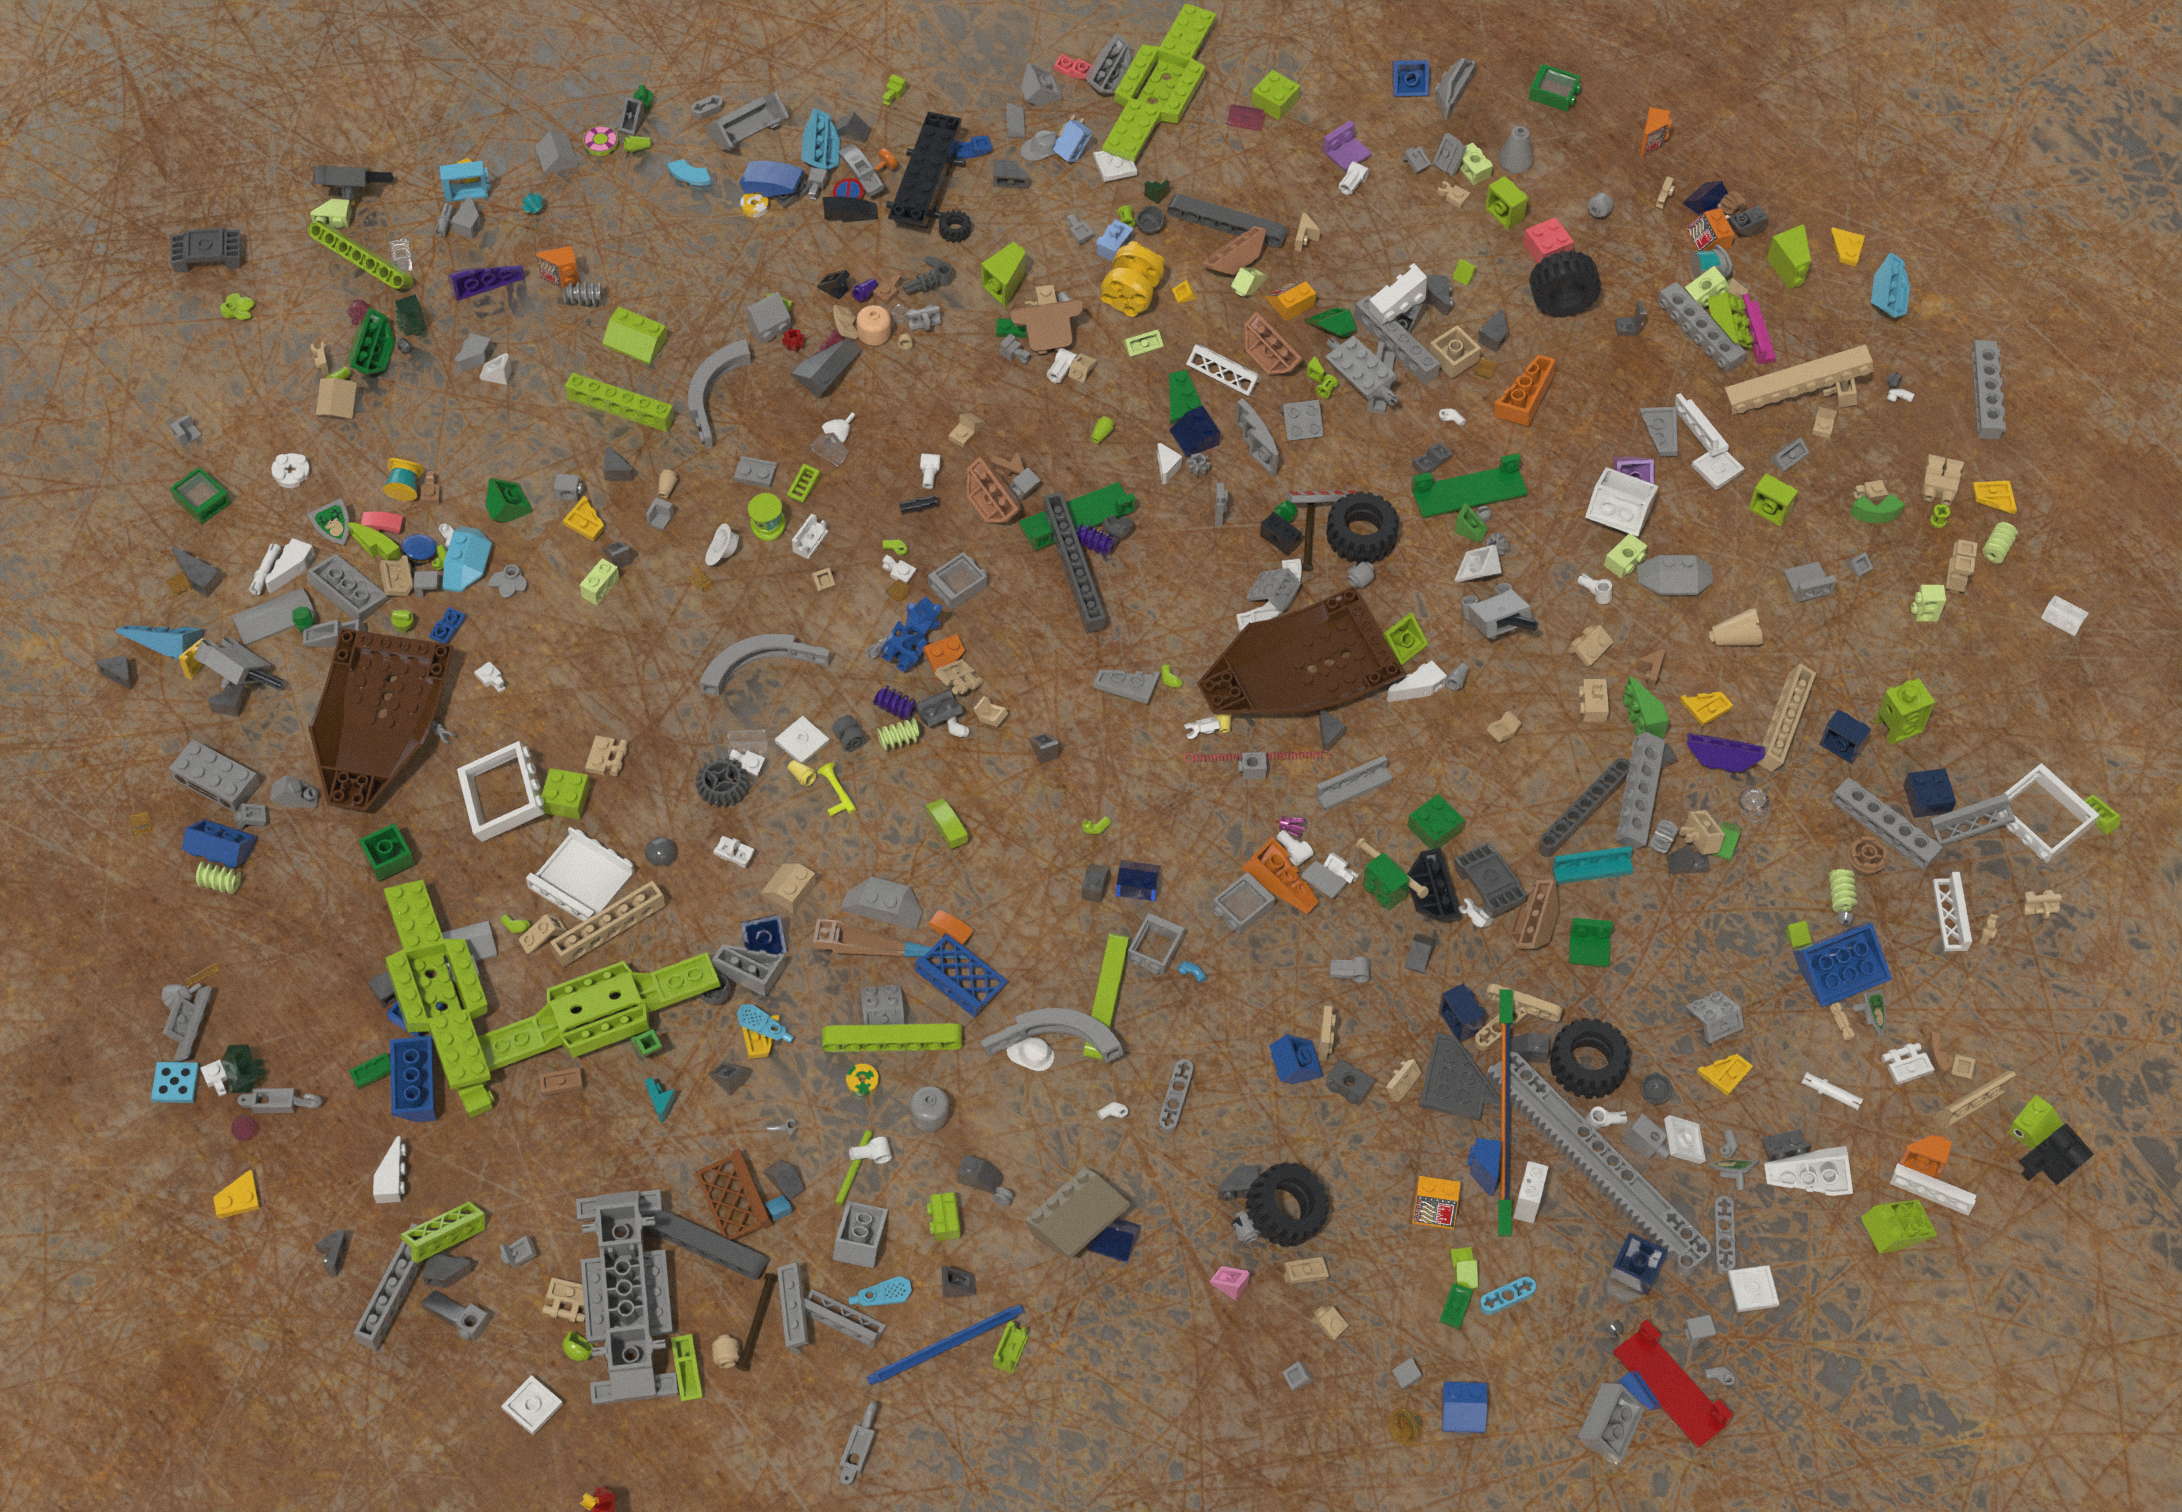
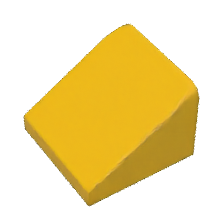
M1187 280L1172 289L1179 304L1198 298L1192 284Z

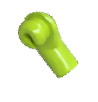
M883 540V550L893 549L901 556L907 554L908 547L901 540Z
M438 545L436 552L439 557L435 558L436 561H432V566L436 570L444 569L447 551L444 545Z
M1163 665L1161 667L1163 683L1171 688H1180L1182 686L1181 678L1171 674L1170 665Z
M1106 816L1097 824L1086 820L1082 823L1083 831L1086 834H1101L1111 824V820Z
M508 914L503 915L500 919L501 923L511 933H522L530 928L528 920H512Z

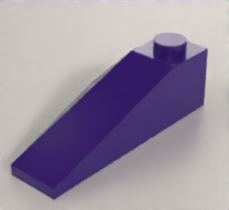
M522 265L462 269L448 274V279L456 301L524 280L525 276Z

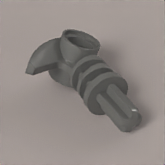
M926 257L924 262L933 267L934 270L929 271V274L927 272L924 273V277L918 274L916 275V280L903 284L904 292L908 294L919 289L924 292L927 290V287L932 288V284L934 286L938 284L941 286L950 285L952 283V266L938 258Z

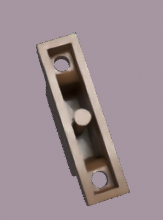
M1074 299L1008 309V315L1015 326L1025 325L1027 345L1032 350L1037 351V354L1047 353V349L1053 348L1055 351H1059L1060 348L1065 349L1072 342L1070 318L1078 317L1082 312V301Z

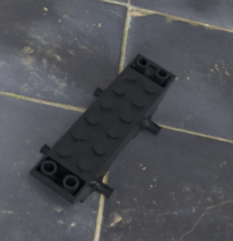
M927 112L914 149L907 148L906 155L911 157L894 202L887 201L886 208H891L888 219L928 229L934 218L940 219L944 212L936 211L945 177L948 176L950 169L954 165L965 166V160L955 158L962 118Z

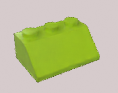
M618 306L609 319L602 345L650 365L668 339L667 329L663 324Z

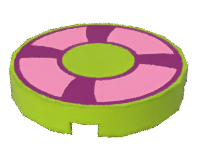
M603 125L590 128L583 137L584 148L595 156L609 155L611 151L617 149L619 144L618 135L615 130Z

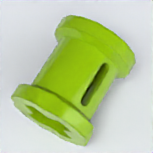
M1128 205L1120 207L1117 213L1121 222L1133 228L1136 223L1132 216L1133 208Z
M1327 374L1323 377V382L1315 388V391L1320 397L1329 398L1330 392L1338 386V380L1334 376Z
M1938 504L1934 507V514L1930 518V523L1936 528H1943L1950 515V509L1947 505Z

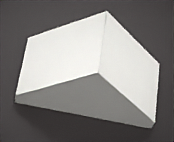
M505 353L485 363L479 378L484 381L507 385L512 372L509 354Z
M1158 443L1157 458L1162 484H1166L1181 468L1182 456L1162 443Z

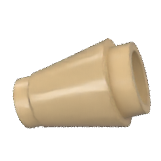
M663 470L659 474L657 494L659 497L664 499L669 497L677 482V474L674 471Z

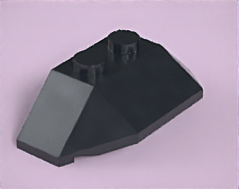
M1441 848L1421 851L1407 874L1418 884L1429 889L1428 894L1424 898H1420L1417 892L1409 887L1416 912L1438 921L1460 918V912Z

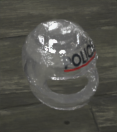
M1751 787L1739 795L1738 809L1746 821L1761 824L1769 818L1771 813L1770 800L1763 790ZM1766 812V814L1763 817L1754 818V816L1762 815Z

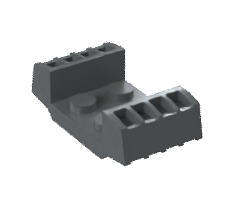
M210 228L186 230L184 233L171 235L170 264L175 272H189V263L220 260L225 261L227 269L238 268L240 265V230Z
M1489 843L1454 858L1457 874L1461 880L1466 878L1470 880L1483 898V910L1490 918L1525 903L1527 894L1521 887L1519 880L1500 854Z

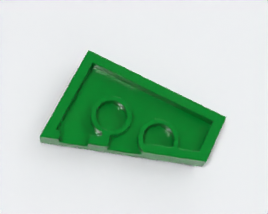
M1187 369L1170 373V424L1204 416L1205 410Z

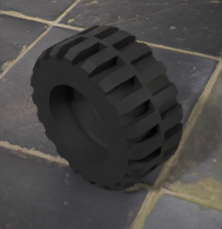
M1564 250L1557 254L1552 253L1549 257H1544L1540 263L1538 262L1535 265L1529 278L1534 303H1536L1537 308L1555 317L1557 315L1560 317H1566V315L1573 316L1577 312L1585 311V308L1592 306L1601 292V281L1595 261L1590 256L1582 252L1577 253L1575 250H1570V252ZM1566 282H1571V283L1566 284V285L1558 286V285L1563 284V283H1566Z
M1363 491L1357 492V494H1347L1346 498L1343 496L1338 499L1331 507V511H1329L1326 529L1327 541L1331 545V549L1334 552H1338L1337 555L1342 559L1344 557L1347 558L1346 561L1348 562L1363 561L1374 563V560L1380 561L1384 556H1388L1396 545L1399 529L1397 511L1394 507H1391L1392 504L1388 500L1384 501L1380 495L1375 496L1371 492L1365 494ZM1354 521H1366L1376 526L1378 531L1370 535H1360L1352 532L1347 525Z
M1582 1018L1581 1022L1576 1019L1571 1021L1570 1026L1566 1024L1561 1032H1558L1551 1050V1072L1553 1076H1556V1082L1559 1085L1563 1084L1565 1091H1572L1574 1096L1577 1097L1584 1095L1585 1099H1592V1096H1596L1597 1099L1602 1098L1604 1093L1610 1095L1614 1092V1089H1618L1630 1063V1048L1626 1045L1627 1040L1625 1036H1620L1621 1031L1616 1027L1613 1029L1610 1023H1602L1597 1018H1594V1021L1589 1020V1018ZM1580 1047L1595 1048L1604 1054L1608 1065L1598 1070L1583 1068L1573 1059L1571 1052Z
M1283 1162L1280 1165L1275 1164L1252 1182L1247 1192L1246 1209H1249L1247 1213L1248 1218L1253 1221V1228L1261 1232L1259 1235L1264 1239L1266 1237L1269 1238V1242L1272 1244L1279 1242V1245L1284 1247L1299 1245L1317 1233L1327 1220L1326 1215L1329 1213V1205H1326V1203L1329 1202L1328 1194L1324 1193L1326 1189L1323 1184L1319 1183V1178L1316 1174L1312 1175L1310 1173L1311 1170L1306 1167L1300 1168V1164L1293 1163L1290 1165L1289 1162ZM1275 1189L1287 1191L1294 1196L1300 1207V1220L1290 1219L1280 1212L1274 1199Z

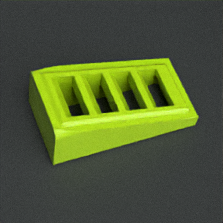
M803 463L787 496L804 503L821 477L820 471ZM805 475H810L812 478L805 477ZM802 479L809 482V484L807 485L801 482ZM800 485L806 488L805 491L798 488V486ZM797 491L799 493H802L803 495L802 497L794 494V492Z
M2092 794L2083 800L2089 806L2095 804L2092 807L2095 811L2100 809L2097 812L2099 817L2095 825L2107 835L2120 826L2121 816Z

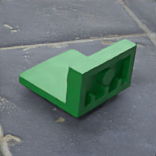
M1573 918L1570 926L1569 963L1609 967L1610 936L1613 929V921Z

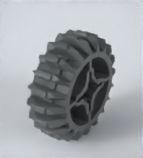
M718 757L715 762L711 759L710 764L704 763L703 768H699V774L696 775L695 785L698 795L702 797L703 801L707 800L709 805L715 803L716 807L719 804H723L726 807L727 803L733 806L734 800L740 802V796H745V790L748 789V776L745 768L741 769V763L736 764L734 759L729 762L727 757L724 761ZM731 775L737 779L736 783L730 778ZM707 782H710L711 785H713V789H710L707 786Z

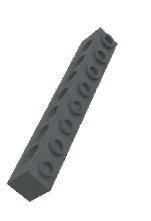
M1059 492L1046 495L1043 500V510L1052 531V536L1086 634L1103 630L1106 617L1063 494Z

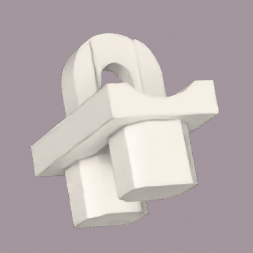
M722 836L713 852L720 858L745 868L755 851L753 848L741 844L738 839H729ZM734 849L738 851L735 856H734Z

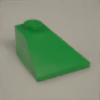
M1334 307L1304 319L1305 323L1340 337L1349 336L1352 331L1356 330L1351 311L1346 308Z
M495 478L489 479L485 507L492 520L507 523L533 511L518 483Z

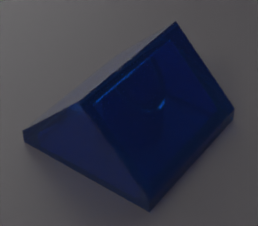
M1722 181L1705 182L1683 201V204L1700 216L1706 211L1717 209V205L1724 198V195L1728 194V191Z
M780 914L740 922L744 947L748 950L756 952L763 950L766 953L775 955L787 953Z
M1116 1218L1089 1242L1088 1251L1128 1263L1141 1225Z

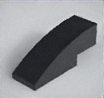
M822 197L825 220L842 218V222L845 223L878 219L876 203L851 197Z

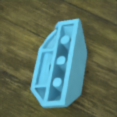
M814 108L803 131L801 160L823 170L837 168L839 165L840 137L831 122L830 115Z
M1891 252L1874 275L1871 303L1896 318L1907 314L1910 284L1904 268L1905 262Z
M460 526L453 531L444 561L443 590L463 592L466 587L484 575L492 542L479 529Z

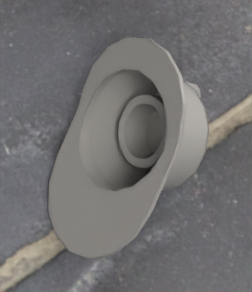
M1048 130L1037 132L1034 138L1022 145L1021 155L1026 160L1039 161L1056 154L1053 151L1057 140L1056 133Z

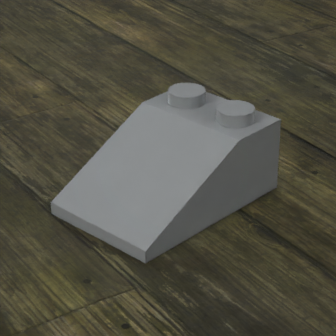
M847 1201L835 1240L833 1260L874 1268L888 1209Z

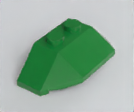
M372 308L368 309L355 333L347 358L350 367L366 375L386 370L395 342L391 328L387 323L386 315Z

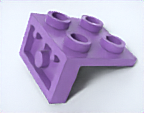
M1348 121L1324 136L1322 151L1344 171L1348 170L1353 161L1360 163L1371 156V152L1353 136L1355 124L1352 121Z

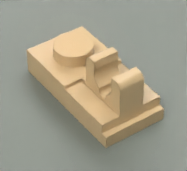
M1414 1059L1407 1062L1402 1061L1400 1063L1401 1070H1394L1395 1076L1386 1086L1393 1101L1400 1102L1422 1074Z
M1323 1257L1284 1263L1286 1272L1283 1276L1286 1283L1295 1284L1325 1280L1329 1276Z

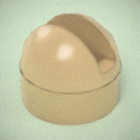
M906 333L900 335L898 339L899 348L903 350L910 349L913 345L911 336Z

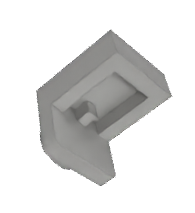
M527 1235L511 1245L501 1244L499 1246L502 1252V1260L514 1267L520 1266L537 1255L531 1237Z

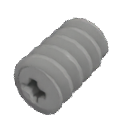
M570 281L568 286L564 285V303L568 304L571 300L572 304H576L578 299L580 305L584 303V300L587 305H590L591 301L594 305H597L598 302L601 304V283L599 282L596 288L593 282H591L590 287L587 286L586 282L580 287V283L577 282L574 287L572 281Z

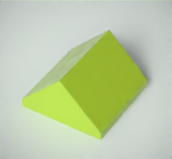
M1411 612L1383 633V637L1399 665H1403L1428 645L1416 618Z

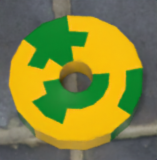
M860 1063L854 1065L846 1075L848 1089L857 1096L870 1095L878 1087V1073L873 1066ZM861 1078L866 1079L864 1082L859 1081Z

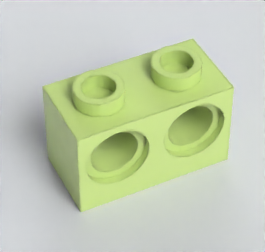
M602 558L580 584L582 598L598 606L619 581L618 567Z
M1944 585L1920 586L1919 592L1915 594V602L1911 605V612L1915 615V621L1939 620L1946 602Z

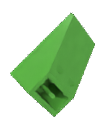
M1630 676L1627 685H1625L1622 701L1624 706L1628 708L1630 722L1634 724L1635 736L1648 732L1664 740L1669 723L1664 705Z

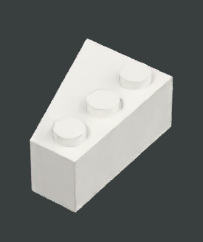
M1415 263L1409 266L1411 270L1405 275H1398L1396 277L1397 281L1390 287L1386 285L1369 300V311L1381 324L1392 321L1397 315L1407 312L1412 306L1420 304L1426 299L1427 276Z

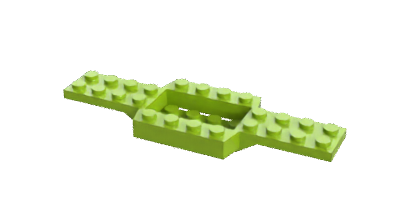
M1185 3L1160 47L1142 44L1115 90L1114 101L1125 108L1103 144L1102 151L1135 162L1155 125L1161 121L1178 124L1205 76L1206 66L1194 60L1216 20V13ZM1157 61L1156 68L1154 69L1148 82L1146 83L1141 94L1136 100L1135 97L1137 96L1139 90L1141 89L1142 85L1144 84L1146 78L1148 77L1150 71L1152 70L1154 64ZM1169 75L1171 79L1164 80L1162 76ZM1156 99L1158 102L1155 104H1150L1148 100Z
M423 880L384 888V895L402 950L385 958L386 969L407 1032L430 1033L450 1090L491 1080V1075L472 1023L473 1019L487 1013V1001L465 939H443ZM445 956H447L456 986L458 988L464 1006V1010H462L460 1007L450 974L448 972L444 960ZM433 970L437 975L434 978H428L425 976V973ZM441 1002L445 1003L448 1008L445 1011H439L436 1005Z
M707 952L652 973L632 972L626 963L621 961L548 988L547 1005L535 1016L480 1035L478 1040L489 1072L560 1045L574 1058L650 1030L649 1012L720 987V983ZM619 992L621 994L618 999H610L612 993ZM579 1006L582 1008V1011L578 1014L571 1013L574 1007ZM631 1008V1009H628V1010H626V1011H623V1012H620V1013H617V1014L613 1015L616 1011H619V1010H621V1009ZM612 1015V1016H609V1017H607V1018H604V1019L598 1020V1021H596V1022H593V1021H595L597 1018H600V1017H602V1016ZM583 1023H590L588 1025L574 1029L576 1026L581 1025Z

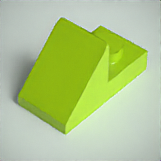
M1471 1247L1451 1249L1450 1256L1456 1284L1472 1290L1478 1289L1477 1260L1473 1259Z

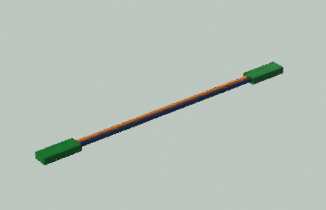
M1499 989V1025L1502 1026L1501 1198L1498 1200V1237H1512V1200L1509 1198L1510 1026L1513 1025V989Z

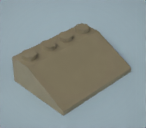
M1084 1167L1039 1208L1034 1210L1025 1219V1222L1035 1239L1071 1259L1131 1205L1098 1174Z

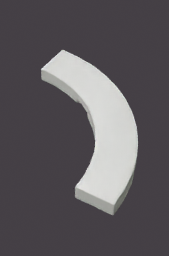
M1301 560L1282 561V569L1289 568L1295 577L1301 581ZM1299 588L1284 611H1278L1268 600L1262 607L1237 614L1236 619L1239 633L1249 622L1253 623L1281 616L1293 603Z

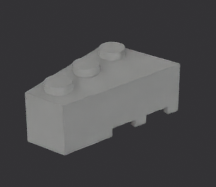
M725 944L721 945L712 959L715 973L723 974L728 979L765 997L786 966L785 954H769L763 950L756 952L744 947Z

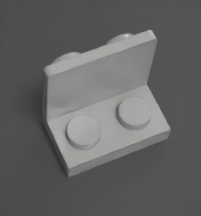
M1319 400L1280 405V413H1284L1288 441L1323 436Z
M1819 562L1784 571V575L1797 602L1832 594L1837 582L1834 575L1825 576Z
M1289 568L1263 571L1259 574L1254 586L1250 588L1246 599L1248 601L1269 599L1278 611H1284L1301 583Z
M887 985L876 988L867 987L860 990L864 1025L905 1024L900 985Z
M1721 991L1714 992L1709 996L1686 1005L1687 1010L1703 1023L1705 1040L1708 1043L1744 1028L1741 1008Z

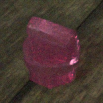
M363 299L353 300L349 305L347 312L352 318L351 323L353 325H358L359 320L362 321L368 311L369 304L365 303Z
M248 1116L237 1117L231 1125V1133L237 1140H248L256 1129L255 1121Z

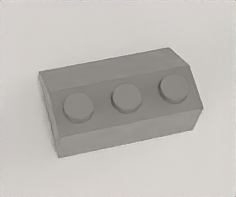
M1602 1383L1578 1438L1590 1450L1621 1463L1645 1407L1622 1384Z

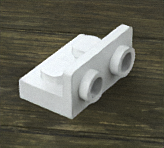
M2055 595L2048 603L2041 618L2075 636L2089 613Z

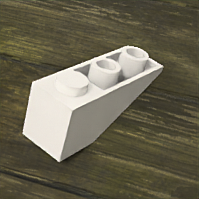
M293 538L289 544L285 545L283 554L280 559L276 560L271 574L269 573L266 577L265 583L269 593H273L308 569L315 557L312 545Z
M1433 661L1422 664L1416 672L1406 675L1401 682L1393 684L1388 689L1387 701L1393 702L1431 696L1445 686L1447 675Z
M400 1136L396 1137L374 1174L373 1196L376 1203L401 1202L402 1194H405V1182H402V1175L406 1174V1165L403 1163V1156H406V1144L402 1143Z

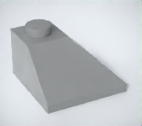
M1029 62L1026 66L1021 86L1024 99L1028 103H1033L1037 106L1062 100L1063 95L1053 73Z

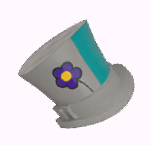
M1714 245L1715 249L1709 251L1691 252L1690 266L1695 279L1713 266L1716 267L1724 278L1730 274L1732 269L1731 259L1720 245Z

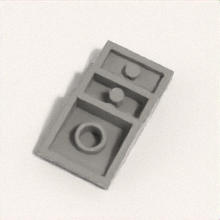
M1242 398L1237 402L1235 424L1243 430L1242 439L1250 446L1249 455L1275 477L1279 453L1274 440L1255 410Z

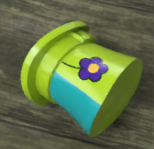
M762 493L752 498L748 505V513L751 517V530L757 538L763 541L777 539L783 533L786 526V518L781 512L782 504L777 496L770 493Z

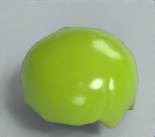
M570 1331L562 1342V1348L566 1356L578 1362L588 1360L592 1355V1348H595L591 1343H587L586 1339L573 1331Z

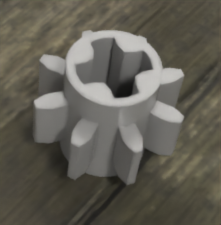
M1201 453L1191 454V460H1187L1189 473L1192 472L1196 476L1205 475L1206 469H1210L1208 456H1204Z
M1491 533V537L1486 539L1487 546H1496L1498 555H1504V551L1509 549V539L1504 538V533Z

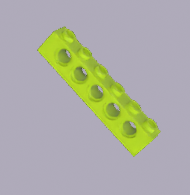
M573 372L565 384L566 398L568 400L667 432L675 419L673 405Z

